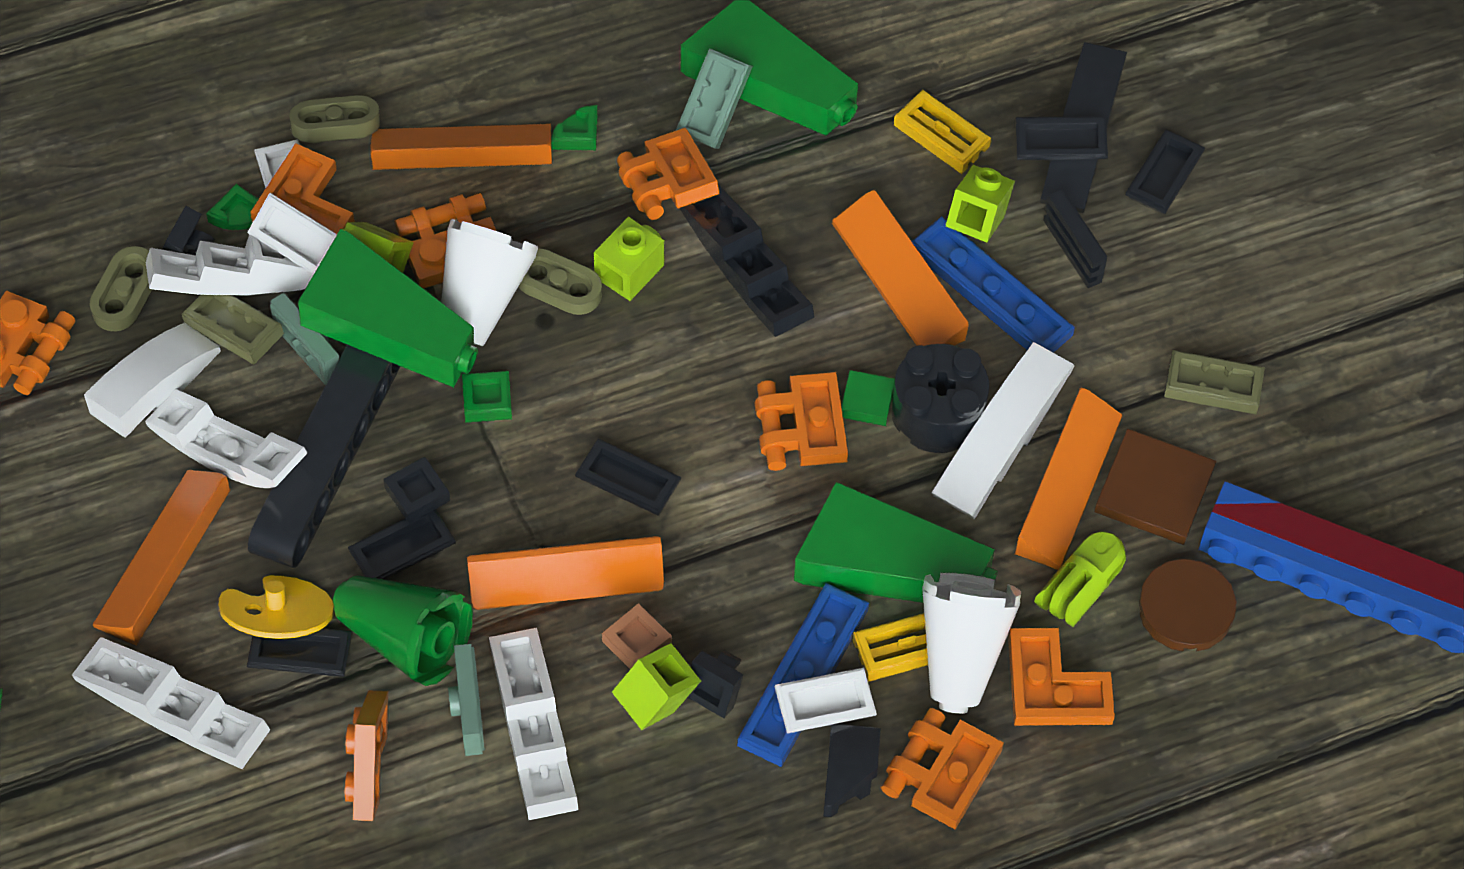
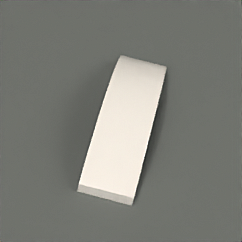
M177 389L145 420L151 430L198 463L215 472L226 475L232 480L254 487H276L307 454L303 446L271 432L266 438H263L223 420L213 414L208 403Z

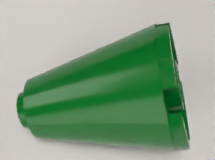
M356 575L342 582L333 596L335 616L340 622L410 679L424 686L437 684L449 675L454 667L446 663L454 653V646L467 644L472 629L473 610L471 604L463 601L464 595L453 590Z

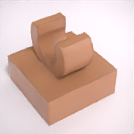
M638 603L602 633V642L631 669L640 658L672 643V635Z

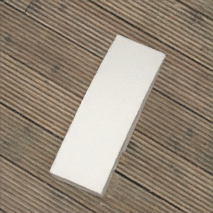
M186 323L163 332L126 356L84 394L89 413L126 438L152 410L155 411L176 389L183 391L221 352L220 346Z

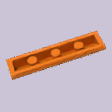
M551 124L378 129L372 134L371 138L373 170L552 164Z
M875 190L863 195L832 220V225L916 346L931 344H950L955 346L966 340L969 327L968 321Z
M1081 387L1018 537L1015 554L1057 570H1059L1064 562L1122 419L1120 412L1085 388Z
M187 470L94 621V628L137 646L229 494L230 487L226 475L218 472Z
M658 536L469 555L467 557L471 602L473 609L476 610L653 592L664 588L661 537Z

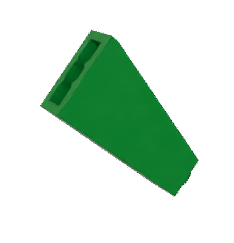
M734 0L681 44V72L687 77L697 80L708 50H716L753 66L741 94V100L825 136L838 125H846L857 111L858 83L750 0Z
M342 229L337 233L298 301L300 326L453 388L462 372L468 374L471 371L478 355V348L474 346V327L352 234Z
M836 482L795 558L794 581L803 585L822 588L825 583H828L843 591L923 603L922 587L926 575L931 574L934 582H939L940 573L968 574L995 580L998 570L991 568L995 549Z

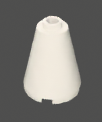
M451 219L447 230L441 303L474 327V344L484 346L536 258L538 246L526 241L523 244L512 241V236L464 221L460 223L455 219Z
M940 573L939 582H934L931 574L925 576L922 590L930 696L939 702L941 710L963 714L968 712L969 707L979 705L1021 603V591L1015 586L1008 584L1007 592L1005 593L995 590V580L986 577Z

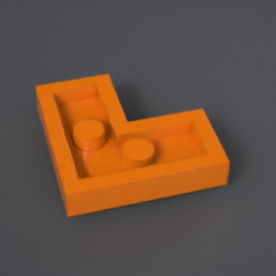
M295 143L251 210L252 222L255 220L269 193L277 196L336 234L340 229L346 227L347 222H354L353 212L319 198L337 170L335 160Z
M1010 628L1008 642L1014 726L1113 724L1115 713L1111 672H1062L1059 628Z
M368 690L362 707H355L353 724H348L346 754L354 755V772L348 771L346 774L345 802H353V820L373 821L380 803L381 754L387 740L388 691Z

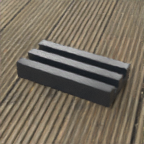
M1062 189L1049 194L1047 197L1049 204L1045 208L1047 214L1044 215L1043 221L1087 288L1102 283L1108 256L1067 194Z

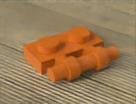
M686 127L645 141L646 154L634 157L631 152H623L617 158V163L620 167V178L626 187L632 188V199L639 211L645 212L650 220L659 219L663 215L664 209L661 205L663 200L671 198L678 209L719 194L717 179ZM658 174V179L648 182L647 178L649 176Z
M481 193L464 198L463 194L449 198V203L428 210L424 206L410 210L411 215L394 220L400 237L417 233L419 239L412 241L414 243L408 261L418 285L423 289L443 283L447 231L434 234L432 227L455 219L460 223L464 221L496 231L491 217L475 222L471 218L472 214L486 210L485 201Z
M5 291L0 299V387L4 388L12 374H14L18 378L14 382L13 387L18 392L29 395L36 383H42L50 372L48 365L57 350L62 351L71 339L69 331L76 322L75 318L65 311H60L53 323L45 324L49 318L47 306ZM33 341L39 343L32 355L24 356Z
M836 372L790 376V392L776 393V385L773 381L766 380L758 383V398L754 404L756 416L762 421L763 434L760 436L759 441L761 453L767 458L768 469L772 471L784 469L786 467L785 453L793 450H798L800 466L847 462L848 449ZM783 414H793L795 429L782 430L780 417Z
M929 708L922 721H916L909 731L908 738L910 741L902 754L894 756L887 767L888 777L883 783L881 790L889 797L898 798L905 785H912L918 788L912 798L911 806L956 829L1002 752L1004 742L962 720H959L950 735L940 729L946 719L945 715L935 708ZM927 750H934L939 755L930 770L920 766L919 762Z

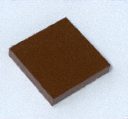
M1127 429L1094 512L1184 545L1214 471L1216 460Z

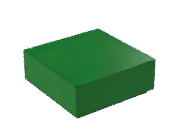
M850 370L841 406L843 418L886 426L895 378Z
M509 371L462 374L465 423L512 419Z

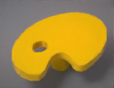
M274 575L264 577L263 589L265 593L261 596H251L236 589H227L219 597V612L221 617L230 626L247 634L263 638L285 639L306 636L326 627L334 615L333 600L326 591L311 582L293 577ZM254 609L261 613L253 615L247 613V611Z

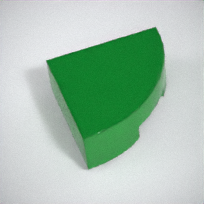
M598 106L581 107L575 110V114L569 116L562 123H558L552 134V150L596 151Z
M235 184L206 213L208 223L227 230L248 229L253 223L250 212L259 199Z

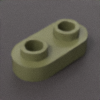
M362 95L303 101L295 105L289 114L293 136L300 141L312 144L344 139H362L376 132L380 126V113L377 102L370 97Z
M131 246L118 251L113 256L90 298L92 316L100 328L107 331H121L130 327L136 321L153 290L149 289L146 269L149 250L143 247ZM134 273H141V274H142V275H141L140 277H138V278H130V277H129L130 275H132V274H134ZM114 309L122 310L115 314H109Z
M538 248L536 258L519 285V289L525 294L575 315L587 314L598 307L602 299V283L595 271L546 249ZM536 275L545 276L542 280H535L532 277ZM575 293L585 294L583 297H574L572 295Z

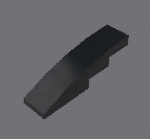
M1084 42L1063 117L1106 116L1108 129L1127 52ZM1099 159L1051 160L1040 203L1048 205V195L1062 189L1077 211L1084 214Z
M719 184L718 195L679 208L722 273L749 308L775 337L815 317L813 304L789 280L787 266L763 242L761 228Z

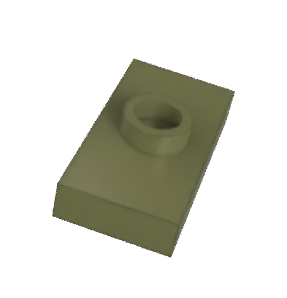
M200 295L182 313L184 323L253 365L284 335L282 325L233 295Z
M1173 350L1164 397L1257 414L1265 367Z

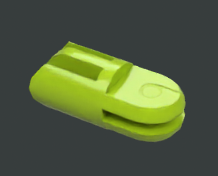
M1106 531L1092 533L1082 541L1036 595L1034 600L1036 605L1043 610L1049 609L1050 613L1058 619L1065 618L1066 623L1074 627L1121 572L1126 561L1123 542L1115 534Z

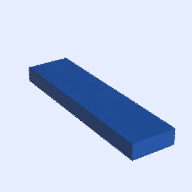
M942 216L911 241L932 271L1026 350L1035 342L1054 353L1073 336L1075 327L964 234L946 227L947 220Z
M825 583L738 738V747L782 767L801 731L787 734L774 686L833 674L852 641L853 632H857L867 614L869 602Z

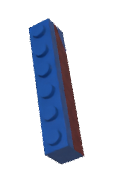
M1224 482L1206 524L1198 550L1208 553L1210 557L1218 562L1233 563L1254 571L1257 576L1264 580L1280 581L1298 588L1308 597L1326 599L1344 606L1354 615L1361 617L1370 616L1388 623L1395 630L1403 634H1416L1434 641L1441 648L1449 652L1464 653V573L1231 483Z

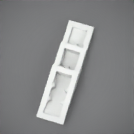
M250 234L245 248L200 241L196 255L150 248L146 260L149 289L200 295H255L306 289L314 275Z
M1033 342L983 411L932 491V494L975 519L997 481L1001 482L1022 446H1027L1075 367L1074 364Z
M537 628L489 637L528 819L532 820L578 810L577 796L556 712L555 697Z
M102 637L98 639L72 674L77 682L132 715L240 769L244 768L270 731L264 719L225 704L218 692L181 678L173 666Z

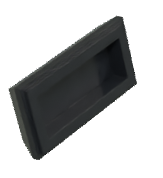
M1106 116L1016 117L1017 160L1108 159Z
M1165 129L1125 195L1150 209L1166 214L1204 153L1205 147Z
M599 438L575 474V477L657 516L660 515L681 481L680 476Z
M435 509L411 523L403 519L349 546L348 550L365 577L386 579L456 544V541Z
M323 628L306 636L285 639L252 636L247 667L345 677L352 631Z

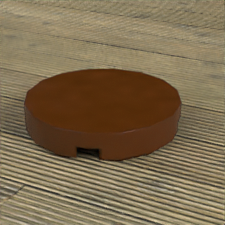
M1190 559L1168 561L1154 569L1143 583L1139 599L1140 617L1146 630L1154 640L1170 649L1184 651V648H1197L1196 651L1206 650L1222 641L1232 627L1237 604L1232 585L1219 570L1205 562Z

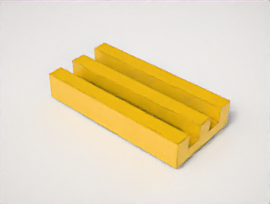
M924 90L917 94L894 116L895 127L961 174L968 169L970 161L974 163L979 158V153L981 151L985 152L990 147L991 137ZM918 108H923L925 111L930 113L938 120L934 121L929 116L920 111ZM950 128L972 144L969 146L952 134Z
M924 613L853 632L852 641L855 648L859 651L858 657L861 665H864L868 682L928 665L927 648H925L927 647L926 634L917 637H906L899 639L898 642L873 649L869 648V645L924 630Z

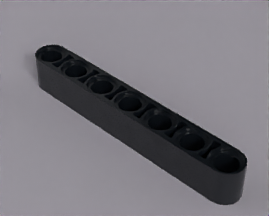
M350 345L346 346L296 442L305 448L307 454L276 487L272 488L251 529L248 540V551L250 553L291 568H296L300 564L401 366Z

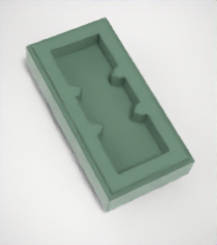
M709 49L676 131L686 127L692 139L719 149L753 66L716 50Z
M283 292L270 301L272 318L282 325L283 338L319 379L327 385L339 362V355L328 343L329 338L327 336L300 326L299 309Z
M471 644L455 645L454 652L458 686L448 687L451 717L461 716L465 756L483 754L482 751H485L475 651Z

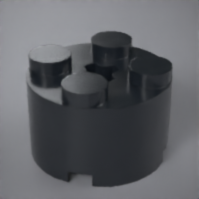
M950 344L919 345L912 347L907 352L895 376L892 420L899 433L901 430L911 439L910 443L932 453L953 452L961 447L987 406L989 378L981 363L979 354L972 349H963Z

